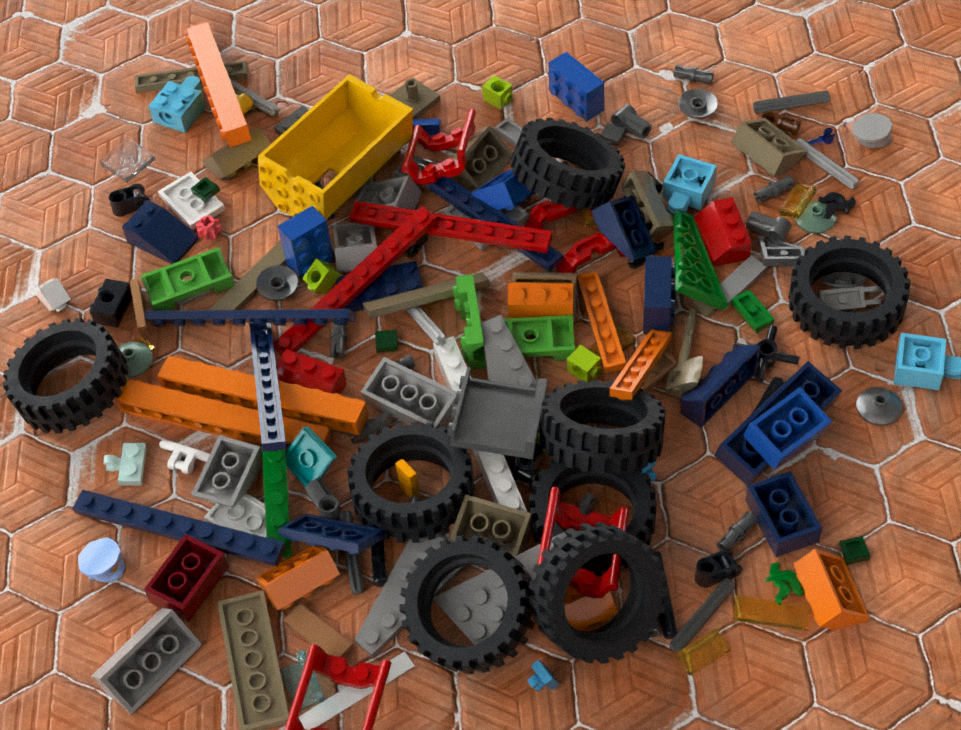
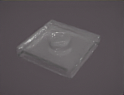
M127 138L99 160L101 166L128 183L156 159L154 154Z

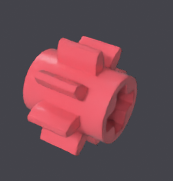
M211 215L202 217L199 223L195 224L198 237H204L206 241L217 239L218 233H222L219 219L214 220Z

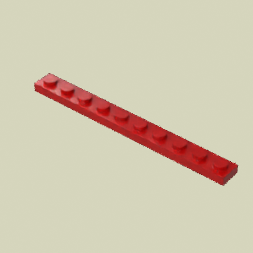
M355 201L349 219L352 223L398 229L417 210ZM437 213L433 214L437 217L438 222L425 233L548 253L553 237L552 231Z
M420 207L311 309H344L438 222L437 217L425 207ZM307 323L306 326L293 324L273 343L274 351L282 356L285 349L297 352L324 326H318L314 323Z

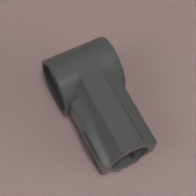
M629 104L624 105L611 116V121L614 125L626 128L639 138H646L652 129V124L638 116L636 110Z
M755 211L751 212L746 223V228L766 235V238L775 244L777 240L783 241L792 227L790 221L784 217L773 219Z
M315 478L310 481L305 487V491L321 514V517L340 520L339 514L341 509L338 499L332 495L322 479Z

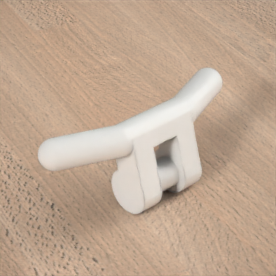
M162 440L159 443L160 448L173 451L168 460L167 467L172 470L179 469L182 473L188 475L192 473L196 459L207 462L210 456L209 453L166 440ZM182 456L186 457L185 461L180 460Z

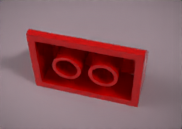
M733 197L712 201L694 216L713 267L744 261L750 257L752 243Z
M285 349L276 364L278 380L284 383L299 384L305 388L319 389L323 392L340 395L347 385L344 369Z

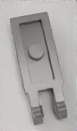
M857 286L818 292L819 299L824 304L839 311L862 309L882 304L881 299L865 300L864 294L879 292V286Z

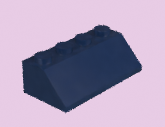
M757 344L740 345L732 351H728L718 365H714L704 379H699L698 384L690 393L686 392L680 400V414L702 428L756 374L760 346Z

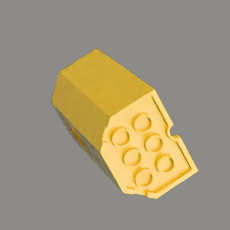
M349 74L258 155L261 187L281 212L294 217L313 206L327 220L411 139L413 134V108L387 94L384 96L379 95L376 88ZM329 170L338 174L323 189L314 185Z

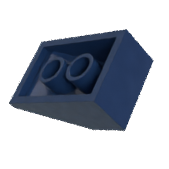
M633 195L609 201L591 211L599 231L630 261L658 253Z
M149 200L122 226L127 243L170 264L179 262L200 239L195 232L170 212Z

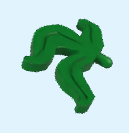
M776 562L771 563L769 577L765 581H772L774 586L779 589L775 602L778 605H782V600L786 599L790 594V588L793 593L799 596L803 595L804 590L800 589L801 583L797 579L796 573L790 570L780 572V563Z

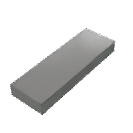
M751 255L721 282L720 285L728 302L726 308L731 305L732 298L744 293L767 271L768 266H764L761 261Z

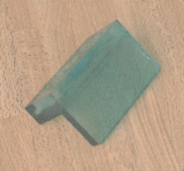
M305 650L295 653L298 662L281 669V674L292 702L307 659ZM314 672L312 673L301 711L324 701Z

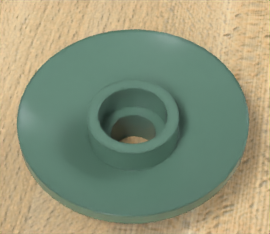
M807 201L797 207L794 219L802 230L817 234L827 232L835 225L836 213L834 211L830 219H825L823 217L826 214L825 208L827 204L819 201Z
M127 342L119 346L127 361L128 374L124 375L126 378L137 377L149 369L152 364L153 355L147 345L141 342Z

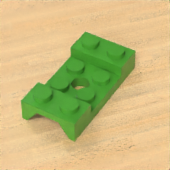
M220 247L140 275L154 311H169L176 308L175 302L211 289L218 293L235 285ZM186 276L192 277L191 279L186 281L182 280Z
M473 274L456 276L457 285L453 286L454 298H457L454 299L455 309L460 311L461 319H466L467 327H464V336L460 337L464 362H468V367L471 370L486 368L483 350L484 341Z
M573 315L503 319L524 358L553 356L554 361L567 360L575 351ZM530 334L536 336L532 340H528L525 337Z

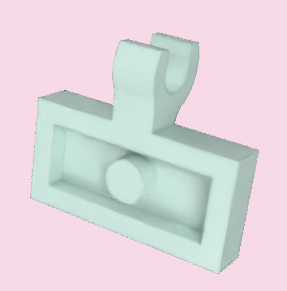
M123 443L121 458L114 455L104 456L103 464L106 465V471L119 470V486L142 485L147 451L146 443Z

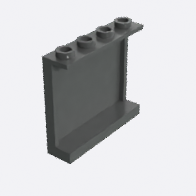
M467 367L465 376L461 375L459 389L462 390L457 391L455 404H457V407L453 406L451 420L454 421L448 424L447 436L451 437L450 446L533 459L541 422L542 400L546 396L547 379L539 378L537 388L470 378L471 368Z

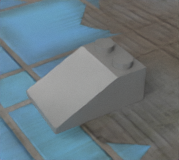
M410 175L363 184L355 201L414 210L422 191L414 183Z
M359 223L332 225L337 271L351 272L377 248L374 226Z
M219 435L191 495L234 509L255 482L262 469L261 448Z

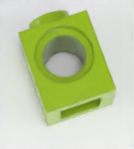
M495 75L482 86L483 100L499 109L504 108L513 99L512 84Z
M316 258L302 279L308 284L307 288L312 292L327 294L341 274L328 262Z
M579 345L567 358V371L580 380L591 382L593 378H598L602 371L601 357Z

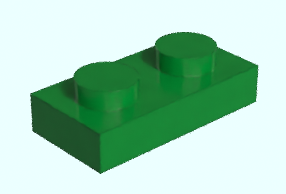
M750 290L732 298V306L755 333L774 324L772 315Z

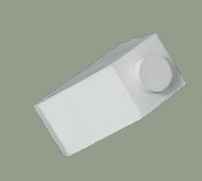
M57 278L50 279L32 290L49 311L56 309L58 312L67 307L66 302L71 300Z

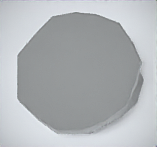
M875 113L865 114L853 123V136L857 138L862 146L869 148L885 147L892 140L890 132L893 125L887 116Z

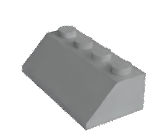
M383 357L360 392L366 404L382 412L387 411L390 416L408 425H411V421H418V425L425 426L426 422L433 423L436 429H439L441 426L447 429L449 422L452 421L453 406L456 407V391L386 357Z
M161 608L91 677L113 700L132 715L202 644L172 609Z

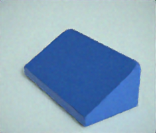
M413 119V130L416 125H420L428 135H436L440 133L441 120Z

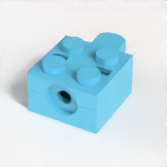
M188 76L181 85L168 81L148 106L153 122L186 133L206 108L201 93L202 85L200 79L196 76Z
M678 154L663 182V199L669 200L668 212L671 215H674L678 210L686 213L688 207L698 210L702 209L715 184L717 165Z
M901 333L897 346L893 384L939 390L943 377L961 379V357L945 355L946 339Z

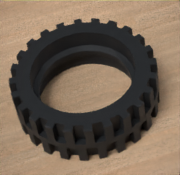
M539 118L535 122L530 121L527 125L523 126L511 157L510 166L513 168V174L519 176L518 181L521 184H526V188L530 192L538 193V197L542 199L545 197L551 200L550 203H559L566 208L576 207L577 210H583L584 208L594 210L596 206L600 207L613 198L624 173L625 163L623 156L619 155L620 151L618 148L613 147L612 142L603 139L602 135L598 132L594 133L586 126L583 128L578 126V123H568L564 119L557 121L553 118H547L546 120ZM554 158H559L570 163H573L576 166L582 168L583 170L565 165L555 160Z
M836 236L830 237L829 242L824 243L823 240L816 242L815 248L811 246L806 248L804 256L800 255L797 258L796 265L793 267L788 297L790 299L789 309L793 311L792 317L794 321L801 322L800 329L803 332L810 331V337L814 340L821 338L824 340L825 345L830 346L831 343L838 344L840 349H845L846 345L853 346L854 349H861L863 344L872 347L875 346L878 339L881 342L887 340L889 332L894 334L897 331L898 324H901L903 321L911 283L910 279L907 278V268H901L902 260L898 256L892 257V250L880 248V243L876 241L869 243L865 242L866 238L859 237V240L851 239V236H844V239L837 240ZM836 272L856 273L876 283L885 294L886 299L882 305L869 311L858 313L839 311L824 304L814 294L812 284L827 274Z
M76 318L74 322H71L69 319L62 320V323L58 325L54 322L49 324V328L43 331L42 329L37 330L36 335L31 339L29 337L23 341L25 344L21 348L17 347L13 352L15 357L8 360L7 366L9 370H4L3 374L6 380L3 382L5 394L26 423L36 430L40 428L45 433H49L51 429L55 433H62L63 429L74 431L76 426L83 424L85 427L90 424V420L94 417L99 419L103 416L102 411L106 408L110 409L114 405V398L121 396L122 391L120 387L126 385L127 379L124 375L128 374V367L126 366L127 361L104 326L101 324L96 325L90 319L85 323L82 318ZM80 355L96 356L91 370L78 384L56 395L36 396L41 381L55 366L67 359Z
M582 380L577 381V384L567 383L564 384L563 388H554L553 393H547L542 400L540 446L542 449H545V453L549 457L554 456V461L559 464L562 462L566 463V467L571 469L576 467L580 468L582 472L587 473L588 471H597V474H604V472L621 474V471L634 472L637 467L641 469L647 467L648 462L654 463L662 453L666 418L665 408L661 406L662 403L659 399H654V395L649 392L644 393L641 388H639L632 400H620L616 397H611L610 387L614 381L599 382V380H592V382H585ZM603 423L619 426L622 428L604 429L590 427L582 424Z
M411 421V425L407 426L397 423L396 428L388 429V427H384L379 435L371 434L368 437L367 444L361 443L357 447L358 455H352L350 459L352 466H348L347 470L354 511L359 516L362 525L368 524L370 527L384 529V539L389 540L390 537H395L396 542L404 543V539H412L413 543L420 542L419 538L428 537L429 540L436 538L435 534L442 531L443 534L449 532V526L456 522L465 494L474 497L473 491L475 487L472 463L467 449L450 446L451 437L447 436V429L442 426L436 429L433 423L426 422L425 426L418 425V421ZM401 459H404L405 462L414 460L432 462L440 465L450 473L449 482L440 492L420 502H391L381 498L373 491V485L377 478L384 471L396 465L395 463Z
M553 459L548 463L549 469L547 471L542 469L538 473L539 482H533L532 494H530L529 499L530 513L532 514L531 528L535 542L539 541V544H541L552 487H558L561 496L566 491L580 485L601 484L618 490L628 498L632 504L633 515L631 522L626 527V532L642 540L644 544L650 545L652 534L655 532L657 500H655L656 492L654 486L650 487L651 479L647 473L642 475L641 468L637 467L634 472L630 473L621 471V474H613V472L597 474V471H588L587 473L582 472L580 468H568L566 463L562 462L559 464ZM556 522L554 523L552 538L565 532ZM613 553L596 556L580 568L594 571L595 576H602V571L608 570L611 567ZM622 558L621 565L623 564L627 568V562Z
M596 522L595 527L588 523L580 524L579 531L570 528L565 531L566 537L563 539L556 537L551 542L554 544L550 551L544 549L541 553V556L544 557L541 565L535 564L533 571L537 575L535 580H530L529 588L534 591V596H530L528 599L529 605L535 608L536 611L532 612L531 615L533 620L540 624L538 629L541 633L571 657L577 660L581 658L586 663L592 664L594 659L601 664L609 663V657H613L618 661L624 658V652L634 653L638 650L636 644L641 640L646 643L650 638L647 635L652 627L656 629L660 622L656 618L659 612L664 613L665 606L661 604L662 597H667V589L662 586V582L667 580L666 574L658 569L662 566V563L658 557L652 555L654 550L644 544L642 540L614 525L609 527L604 523ZM613 553L622 557L627 562L630 572L629 593L622 609L610 622L600 628L590 631H579L572 627L566 619L564 608L566 591L572 577L582 565L596 556Z
M455 536L456 542L451 543L445 539L440 541V548H428L426 550L428 556L424 560L417 558L414 562L417 566L414 573H407L405 579L409 580L408 587L401 588L400 593L401 596L405 597V604H399L400 612L406 615V620L401 622L403 628L410 632L408 636L410 642L418 647L417 650L431 661L455 672L462 671L466 674H474V671L478 670L485 673L490 671V666L495 665L499 668L505 665L503 659L507 656L514 658L518 654L515 648L519 643L526 645L529 640L524 635L527 629H534L535 622L531 620V613L536 611L535 608L529 605L528 599L530 596H534V591L529 588V582L532 578L523 569L524 566L519 560L489 539L484 541L478 536H471V540L466 539L464 536ZM468 564L482 565L493 570L505 585L508 600L504 618L496 631L483 642L473 646L452 644L440 636L432 623L431 604L434 593L441 581L453 570Z

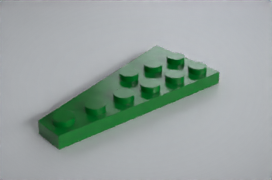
M678 210L673 215L676 291L696 301L704 302L710 307L724 310L728 306V302L694 216Z

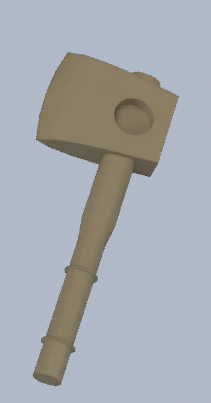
M693 309L689 310L688 317L686 318V327L678 364L668 374L665 391L672 397L679 396L694 388L698 384L702 372L703 356L689 359L694 327L697 322V311Z

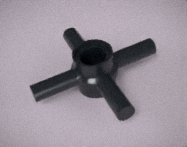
M769 326L766 339L761 340L757 344L760 346L758 368L755 375V381L763 382L766 369L772 367L775 361L794 365L799 363V356L778 352L777 345L774 342L777 333L776 326ZM734 342L733 349H735L737 346L745 344Z

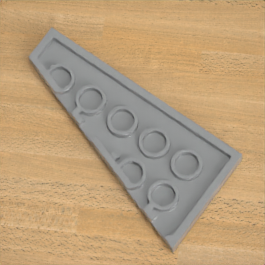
M441 532L436 533V538L429 540L428 537L419 538L420 542L413 543L412 539H409L396 562L387 582L355 638V644L372 659L404 629L401 621L406 620V615L400 612L399 604H405V597L401 596L400 593L401 588L408 587L409 580L405 579L407 573L413 574L417 568L414 564L416 559L424 560L428 556L426 550L430 547L434 549L440 548V541L447 539L453 543ZM470 564L461 566L449 573L441 581L433 597L439 595Z

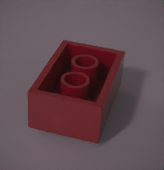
M185 534L144 588V591L151 604L159 608L172 609L180 619L189 623L226 572L229 565L223 552Z

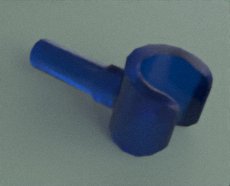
M826 128L822 136L806 142L810 145L818 142L831 144L836 134L831 135L833 129Z

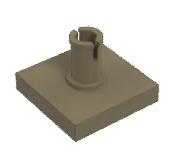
M415 78L406 80L404 85L389 95L413 108V119H418L440 102L439 94Z

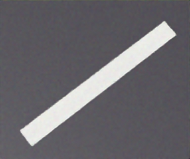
M405 651L390 660L392 663L386 684L414 667ZM346 687L299 716V720L304 729L310 730L318 727L373 693L374 687L366 689ZM284 725L278 730H284L286 725Z

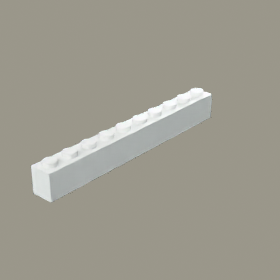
M454 336L446 338L444 345L440 344L437 346L433 342L435 359L446 386L456 392L461 391L462 389H459L461 375L465 376L467 367ZM473 450L494 503L527 512L504 455Z

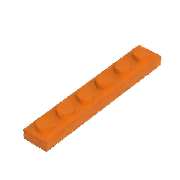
M598 272L578 275V285L604 371L609 373L622 370L626 366V360Z
M651 329L610 387L611 397H616L620 400L633 399L671 342L672 332Z

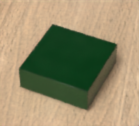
M204 177L191 188V191L198 198L207 202L220 189L217 184Z
M397 330L375 331L376 353L398 351Z
M863 536L839 541V547L846 565L870 560V554Z

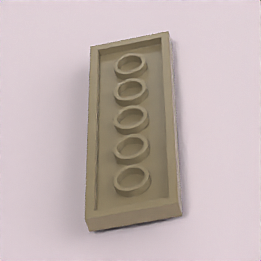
M264 590L218 601L217 605L240 730H265L286 724L289 709Z

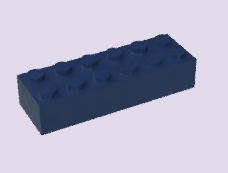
M809 361L719 445L714 455L747 486L751 485L770 466L743 436L751 422L799 387L824 413L836 402L842 392L837 385Z

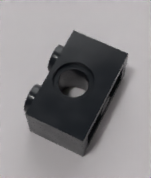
M105 279L103 285L99 287L98 295L95 301L91 303L89 309L96 324L118 328L132 300L129 283Z

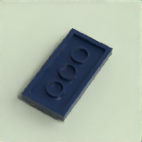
M411 261L389 266L344 309H350L352 312L364 310L363 303L423 288L417 262ZM344 275V276H339V278H338L337 281H336V285H337L346 275Z
M304 514L280 527L279 537L288 538L291 542L302 541L307 542L310 546L321 545L328 547L329 550L348 551L349 554L357 555L384 539V529Z

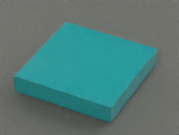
M309 426L303 427L286 451V467L306 487L315 478L322 479L338 457Z

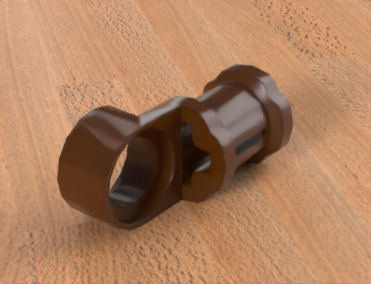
M766 112L761 117L773 120L775 122L773 125L780 130L791 132L794 136L797 135L802 121L799 118L787 117L783 113L780 115L773 112Z

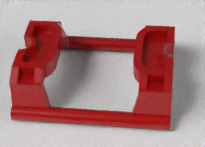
M469 109L464 128H455L451 131L450 135L438 133L430 138L420 125H416L401 171L408 173L414 183L421 185L436 182L443 176L450 178L460 175L465 169L467 162L465 152L468 141L475 132L474 118L476 111ZM418 142L423 145L424 149L437 152L459 146L457 150L458 160L449 158L442 163L429 164L421 171L413 160V156Z
M548 200L537 205L530 212L529 222L525 224V227L543 230L544 222L556 221L575 212L577 208H566L562 204H553ZM584 208L583 210L585 211V213L596 225V223L594 222V217L591 212L592 210ZM596 233L575 243L572 249L564 255L563 261L555 268L562 273H575L576 267L590 261L593 253L603 255L615 249L620 257L625 255L605 235Z
M552 487L537 565H541L544 559L541 556L543 550L550 551L555 521L567 530L573 528L579 531L580 524L588 523L595 527V523L599 522L609 527L614 525L626 531L629 509L621 507L611 517L593 511L590 515H583L578 507L561 503L560 489ZM613 554L611 567L602 578L596 577L588 570L579 568L568 586L574 587L579 595L593 599L604 598L605 594L610 590L616 591L618 589L622 557Z
M311 644L284 730H307L304 729L299 720V715L313 670L328 677L335 684L357 689L374 687L362 730H372L392 662L382 660L380 665L360 662L359 665L351 667L348 665L346 658L329 655L320 646ZM315 727V728H312V729H310V730H330V729H325V728H321V727Z

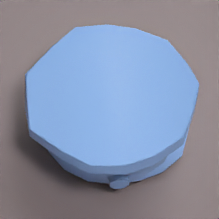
M107 537L90 542L78 555L80 572L89 576L90 580L94 579L100 582H114L121 578L125 570V564L121 557L122 552L119 545Z

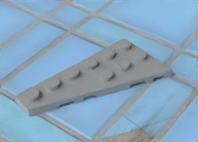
M499 315L482 322L483 346L489 381L537 388V382L502 316Z
M563 532L553 537L552 540H554L556 537L563 539L567 535L565 532ZM551 542L550 550H551L552 547L554 546V544H553L552 542ZM541 544L515 556L524 566L523 569L530 574L532 580H535L537 575L533 568L538 563ZM489 569L433 597V600L470 641L476 645L490 637L501 624L506 612L508 596L501 578L493 570Z

